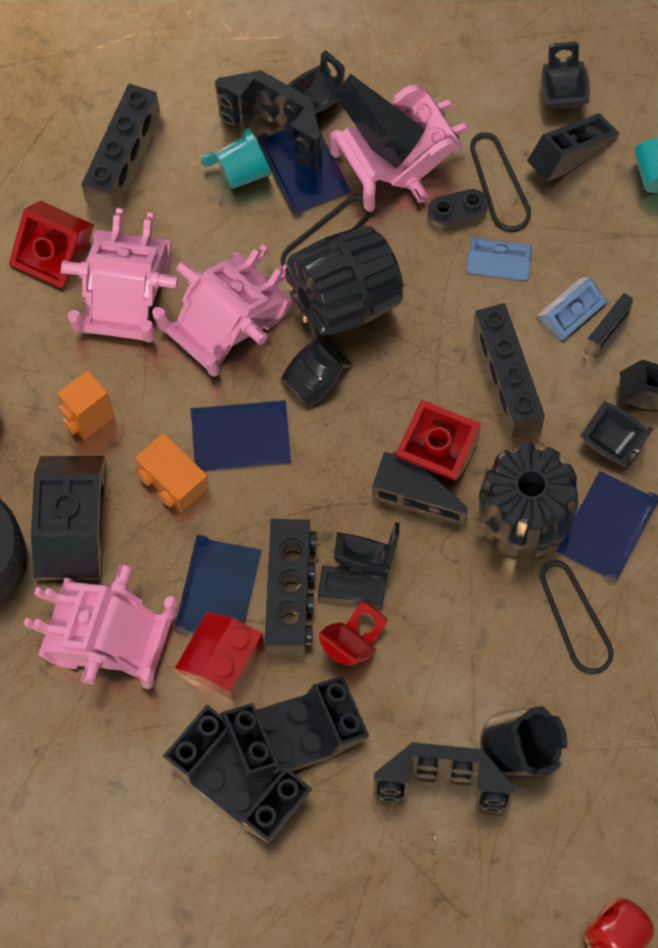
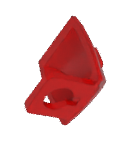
M361 602L346 625L343 622L330 624L322 629L318 635L320 644L331 659L340 664L351 666L365 661L373 655L376 648L372 645L388 620L386 616L369 603ZM362 614H369L375 620V628L371 632H365L362 636L357 632L360 628L359 618Z

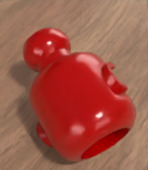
M616 898L610 901L588 924L584 932V939L589 948H646L653 939L654 925L648 914L636 903L629 899Z

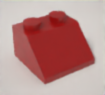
M40 200L23 209L9 265L63 289L72 274H61V264L63 260L81 262L87 251L94 224Z
M421 399L395 456L456 481L467 466L478 443L481 423Z
M206 612L174 669L233 700L264 646L263 633L232 617Z

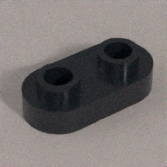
M468 189L437 197L429 203L428 221L437 229H449L479 221L487 213L488 199L482 191L477 189ZM474 200L478 203L476 205H471L468 203V201ZM444 207L447 208L448 211L440 212L438 209Z

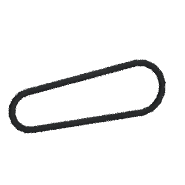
M488 132L476 134L471 140L470 147L484 193L488 199L492 218L502 229L509 231L519 230L530 221V205L498 138ZM490 137L497 145L526 208V218L519 225H505L496 216L475 149V142L478 138Z
M350 196L287 246L281 255V266L283 267L286 264L285 257L293 247L352 200L358 199L363 201V196ZM367 211L365 216L353 228L360 227L370 217L372 212Z
M558 560L546 563L541 569V582L573 662L584 672H602L609 667L614 655L613 647L570 567L563 561ZM558 565L565 568L608 647V659L604 665L598 668L585 667L575 655L545 578L546 570L551 566Z

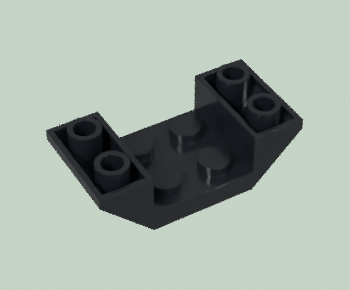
M262 70L220 77L215 81L219 116L230 125L235 124L245 129L254 116L259 113L262 118L269 122L274 121L292 135L293 157L298 164L304 168L310 167L317 172L322 169L320 134L311 98Z
M40 456L34 473L31 523L34 580H64L65 578L71 580H100L101 546L99 543L100 492L101 488H104L105 456Z
M343 675L313 684L306 695L257 710L254 704L250 703L221 713L245 775L252 778L270 779L279 776L285 767L292 772L326 761L369 737V733Z
M206 705L163 755V758L196 791L243 829L267 843L272 840L313 790L286 767L279 776L270 779L246 777L221 715L209 705Z
M412 742L374 773V795L380 796V800L386 802H400V798L407 799L410 772L417 773V777L424 779H436L437 775L451 776L452 781L463 783L471 782V778L477 779L475 806H483L482 810L486 812L501 813L503 809H509L514 794V786L482 749Z

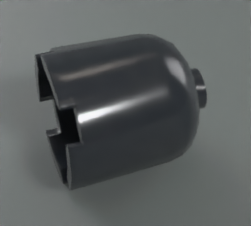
M543 706L498 712L487 720L480 736V749L487 754L504 775L543 776L552 774L561 766V762L558 761L561 757L562 748H567L568 744L566 729L561 718L553 716Z

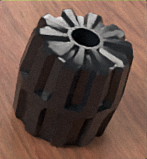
M363 225L327 236L297 251L286 260V282L292 287L289 292L292 302L298 304L301 310V320L303 323L309 322L311 332L315 336L329 337L362 326L399 306L403 300L404 286L397 259L383 235L378 233L372 226Z
M522 443L519 451L510 453L505 449L496 456L492 469L486 471L479 492L480 520L485 524V535L493 545L498 543L507 549V555L518 557L519 554H532L534 558L546 554L549 546L552 544L559 546L573 525L578 509L577 476L572 465L562 464L560 462L561 453L551 447L541 451L535 448L534 443Z

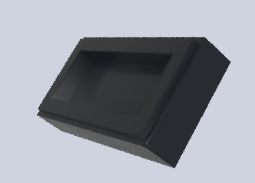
M625 293L622 294L587 338L584 352L593 358L599 354L629 316L633 298Z
M322 565L317 598L318 600L352 605L367 602L375 608L383 609L387 574L366 571L360 573L346 568Z

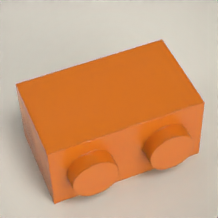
M88 370L57 393L61 404L58 410L64 417L62 420L63 424L71 434L75 435L78 433L85 441L115 418L108 392Z
M164 433L158 436L135 457L138 469L136 471L137 476L147 486L152 483L159 490L157 494L160 499L170 508L174 505L182 512L209 488L207 474Z

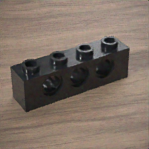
M128 83L81 183L86 202L112 211L115 210L160 112L157 92Z
M506 303L476 310L473 328L511 438L541 431L545 414Z
M271 519L264 641L265 653L267 655L306 656V645H312L313 625H307V613H314V593H308L309 582H315L316 563L310 562V551H316L317 531H311L310 520ZM289 551H297L301 554V557L295 561L287 560L284 556ZM288 582H296L300 585L299 589L295 592H287L283 589V586ZM287 613H293L299 617L293 624H286L281 618Z

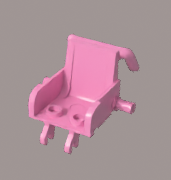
M419 85L408 86L394 96L395 101L391 104L425 128L412 152L398 168L375 153L357 128L347 127L344 131L334 130L330 133V153L336 158L342 152L363 185V207L368 212H372L375 209V182L377 180L390 182L392 186L407 187V189L412 191L418 203L426 201L425 199L429 198V194L421 184V178L454 150L459 151L463 147L459 141L461 139L459 133L470 131L466 123L450 127L444 116L446 114L444 110L455 108L451 100H445L436 104L426 88Z
M117 208L116 215L113 216L112 232L94 231V243L86 262L77 263L63 260L61 264V274L79 275L82 278V297H86L85 320H82L80 312L77 310L69 311L68 319L72 329L77 333H93L152 342L155 339V332L152 322L149 321L150 306L153 305L159 286L177 289L179 276L168 275L171 261V240L152 237L154 213L147 212V219H144L143 236L121 233L123 209Z
M264 244L260 247L259 251L254 249L247 260L238 252L232 253L230 259L222 261L203 273L196 272L186 261L180 262L176 267V271L188 281L189 286L181 301L184 305L177 321H169L163 308L155 307L152 311L157 327L167 333L205 367L211 376L219 375L220 365L233 345L249 336L258 345L263 344L268 338V334L262 329L269 330L277 325L285 316L292 302L278 288L279 284L286 278V264L281 270L277 268L269 280L256 269L257 264L268 252V248Z
M119 565L115 581L111 583V586L76 583L69 578H65L60 593L49 588L44 591L36 587L34 594L39 598L55 603L54 611L49 624L39 619H36L34 622L29 618H25L23 625L45 634L38 654L45 660L69 669L85 666L82 678L80 679L81 682L94 685L99 668L122 670L140 679V684L143 688L150 689L154 686V674L171 623L178 613L177 599L173 596L167 597L164 601V610L161 615L153 613L142 605L143 600L128 591L127 584L133 569L126 565Z

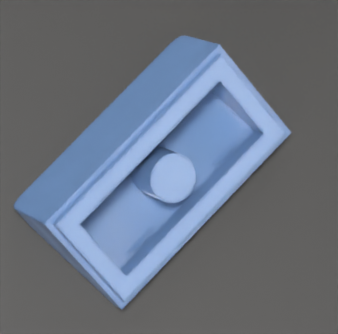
M471 238L466 271L469 274L527 280L532 245Z
M583 277L578 279L551 302L537 317L560 340H564L608 301L591 277Z

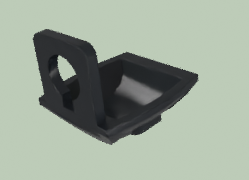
M578 42L552 43L548 46V64H543L542 91L547 107L567 109L589 103V77L584 62L579 61ZM562 50L571 51L572 54L564 62H560V58L555 56L557 52Z
M325 50L321 53L320 66L304 72L291 81L288 86L311 98L315 115H317L337 101L334 94L344 82L345 67ZM328 62L336 69L337 75L334 77L331 75Z
M314 339L292 359L280 379L308 408H311L331 389L343 368H349L352 363L332 343H321Z
M603 401L580 437L603 456L627 467L637 455L653 431V428L649 426L646 429L624 410Z
M394 522L388 544L362 536L336 532L335 561L349 567V570L360 573L366 571L382 574L389 571L399 539L400 523Z

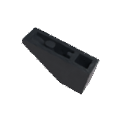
M351 73L334 94L370 148L396 168L412 152L425 128Z
M598 113L543 134L527 162L536 170L538 175L548 182L570 172L616 139L620 133Z
M642 359L622 370L619 382V401L644 409L658 410V364Z
M384 451L372 486V498L463 525L466 524L468 507L424 468L396 457V452L391 454Z

